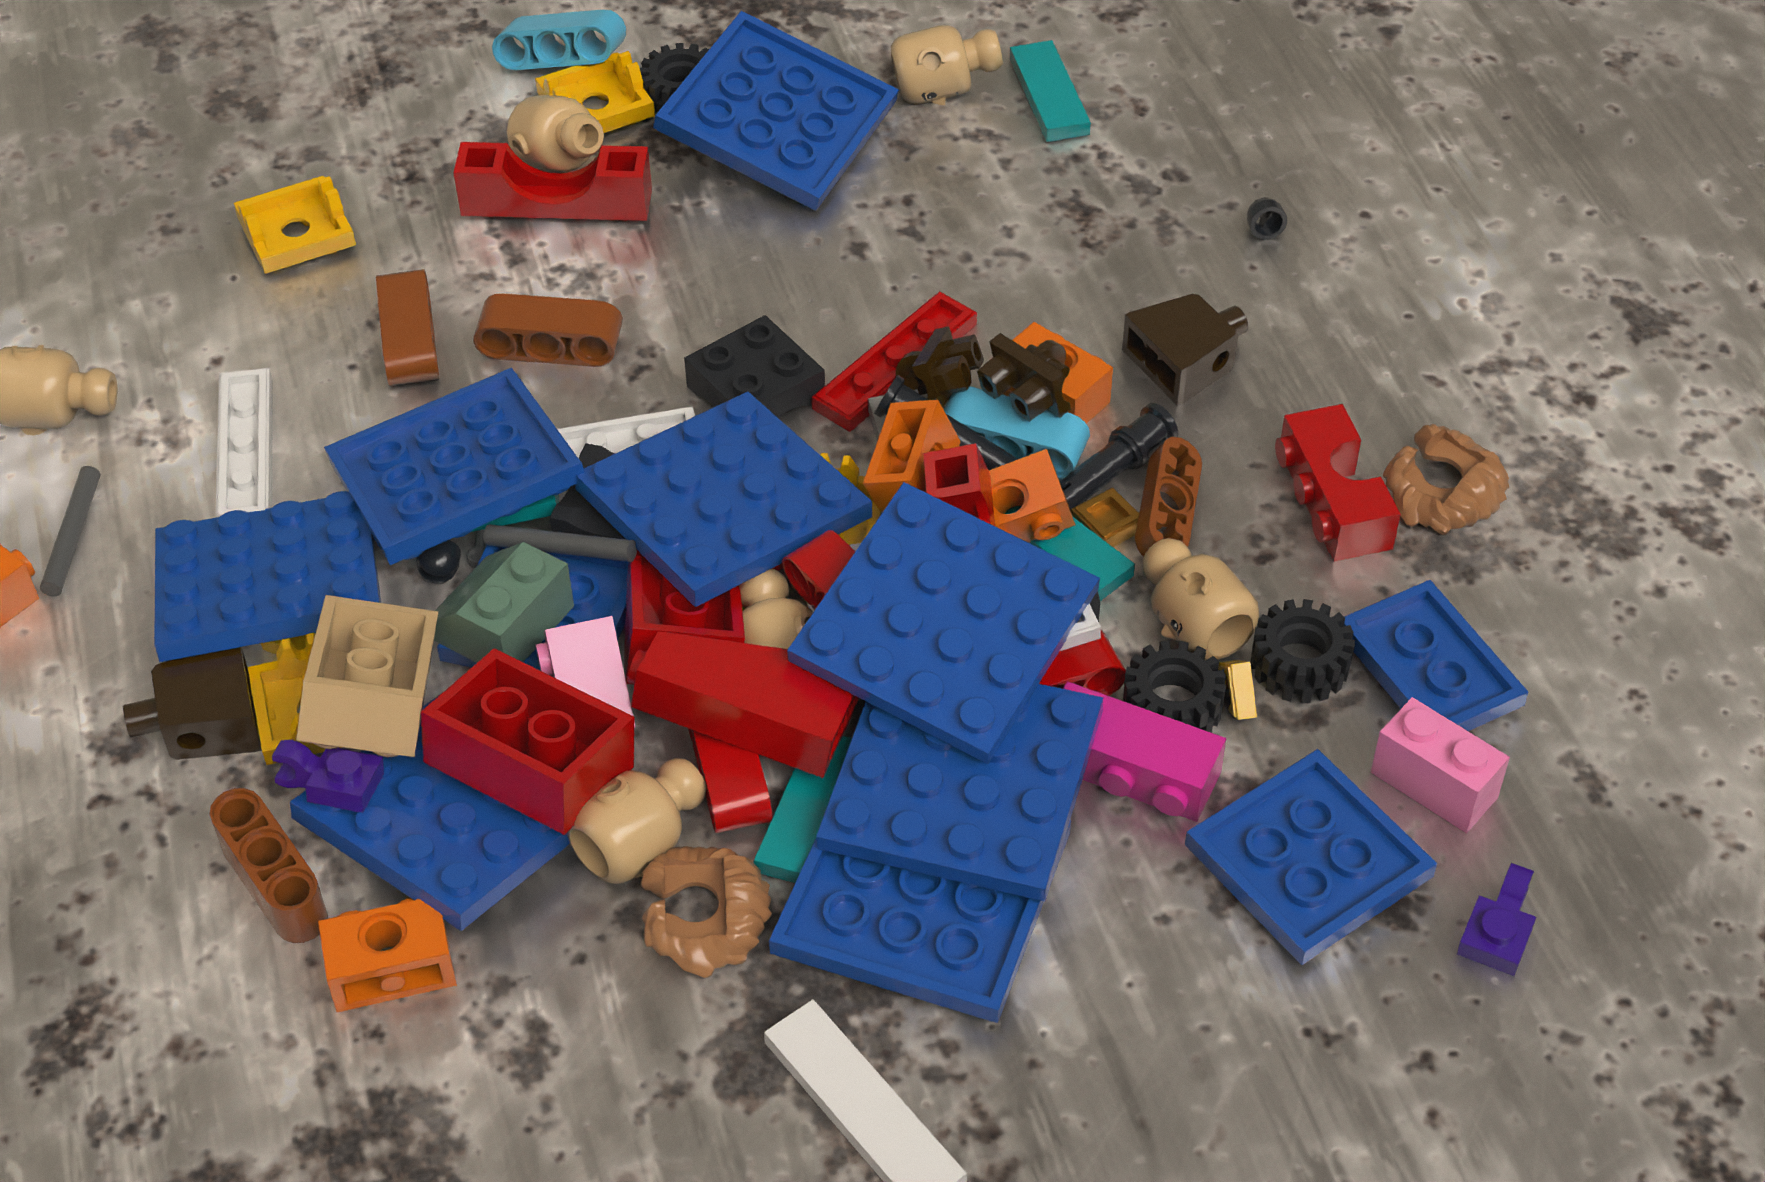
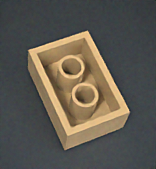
M326 595L303 680L296 741L314 743L326 749L344 747L372 751L384 757H395L398 755L415 757L421 723V711L424 706L431 666L438 611Z

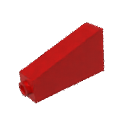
M661 631L657 632L647 652L641 649L636 652L627 676V681L634 683L632 708L821 778L824 777L860 698L789 662L788 649Z

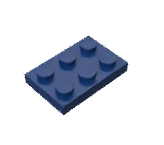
M1431 580L1344 616V626L1351 625L1354 632L1352 640H1355L1353 652L1400 709L1413 697L1465 730L1471 731L1525 706L1529 693L1527 689Z

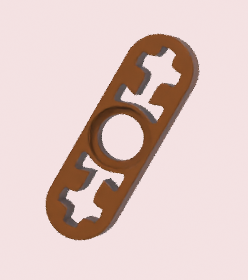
M1170 437L1165 440L1149 458L1135 533V543L1143 557L1153 544L1166 538L1180 540L1187 547L1189 546L1202 470V459L1197 449L1187 440L1180 437ZM1175 470H1177L1178 473L1176 475H1173L1172 473ZM1160 492L1168 494L1177 504L1178 510L1169 507L1161 498ZM1162 527H1167L1162 533L1158 531Z

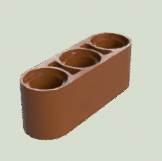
M425 269L376 275L382 349L389 386L439 380L431 300Z
M504 293L489 296L483 304L474 333L473 343L481 354L493 359L591 367L604 366L609 364L614 357L623 317L614 305L599 300Z
M234 788L223 792L212 803L209 815L225 858L276 933L283 940L291 943H305L315 939L320 935L318 921L328 919L315 874L259 795L246 788Z

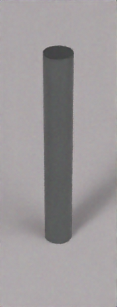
M83 466L79 471L40 585V590L48 596H58L62 592L101 476L100 471L95 467Z
M491 524L486 526L483 534L484 543L487 546L509 548L525 542L548 553L632 562L637 553L635 541Z

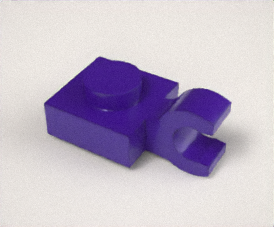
M281 740L272 755V761L283 763L275 776L276 784L286 788H306L307 802L363 813L384 775L383 757L341 748L325 749L322 756L318 757L300 742Z
M1511 863L1497 901L1478 896L1461 938L1457 955L1515 976L1537 918L1520 911L1529 889L1528 886L1534 873L1533 870Z

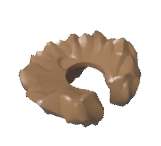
M1435 424L1423 425L1415 433L1414 442L1419 447L1422 458L1446 462L1459 470L1462 479L1457 486L1444 489L1428 483L1420 469L1415 465L1418 449L1410 446H1405L1397 452L1383 472V477L1386 479V487L1392 491L1394 502L1406 525L1413 527L1420 523L1425 527L1431 526L1442 535H1446L1450 529L1462 528L1464 526L1472 527L1478 519H1488L1499 510L1500 503L1507 500L1504 492L1509 488V477L1499 457L1494 452H1490L1481 445L1476 444L1471 437L1460 431L1450 430L1445 426H1436Z
M712 846L709 848L672 847L666 853H661L653 861H650L648 866L642 871L641 887L663 899L652 903L643 914L642 920L645 923L643 936L646 947L653 948L660 956L671 957L684 971L703 978L711 977L715 968H721L727 964L738 965L746 962L748 952L759 943L758 937L761 936L765 928L764 923L772 914L769 910L771 897L768 895L770 885L762 880L761 870L752 860L745 856H739L727 848L718 849ZM699 886L707 888L715 894L719 902L715 914L701 922H689L673 914L665 913V898L671 897L687 887Z

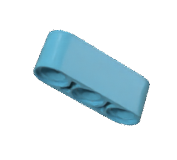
M611 10L521 16L515 18L494 39L492 51L496 61L501 66L510 70L599 64L607 60L622 44L626 37V26L623 19ZM594 31L601 33L606 42L599 40ZM553 34L559 36L564 41L565 46L560 44ZM514 38L523 44L524 49L516 44Z
M970 386L968 390L952 393L944 408L946 414L1018 459L1047 449L1059 481L1076 468L1090 437V430L1087 424L1074 414L1067 412L1059 418L1046 410L1029 422L1017 414L1012 407L1009 396L1001 395L994 399L982 389Z

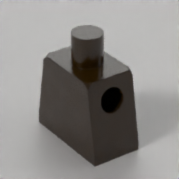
M1189 294L1125 314L1122 351L1176 406H1179L1231 371L1235 364L1238 336L1247 332L1248 321L1244 312L1238 306H1232L1218 313L1200 295Z
M242 647L159 663L151 670L155 698L123 705L124 719L130 738L161 731L170 757L176 760L262 751L248 665Z

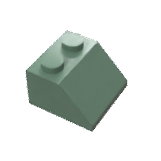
M525 542L486 556L435 610L438 611L434 641L476 663L494 648L524 662L536 649L535 644H540L545 639L544 631L555 628L574 607L568 563Z

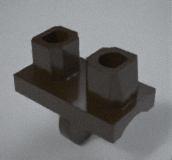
M949 326L935 329L922 351H912L903 356L897 364L896 377L897 375L905 379L904 385L912 390H918L920 395L927 394L928 400H933L934 398L942 402L941 405L944 406L951 393L968 390L972 383L970 370L979 369L984 362L977 337L974 334L953 339Z
M999 333L989 341L993 358L977 370L980 386L985 393L996 399L1013 387L1015 390L1009 394L1012 407L1018 415L1029 422L1046 410L1059 418L1071 410L1070 403L1062 397L1064 380L1070 371L1069 367L1064 365L1066 350L1062 345L1053 340H1046L1037 347L1031 344L1025 349L1002 333Z

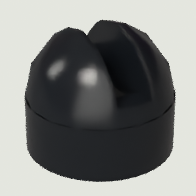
M1264 197L1255 200L1249 206L1247 223L1255 237L1269 240L1279 236L1285 230L1287 215L1280 203L1274 199Z
M447 540L423 551L416 559L418 573L424 580L433 584H443L451 580L459 568L461 557L459 546Z

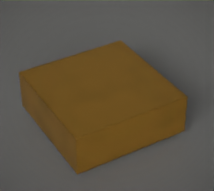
M1113 487L1071 509L1072 516L1112 547L1135 536L1139 512Z

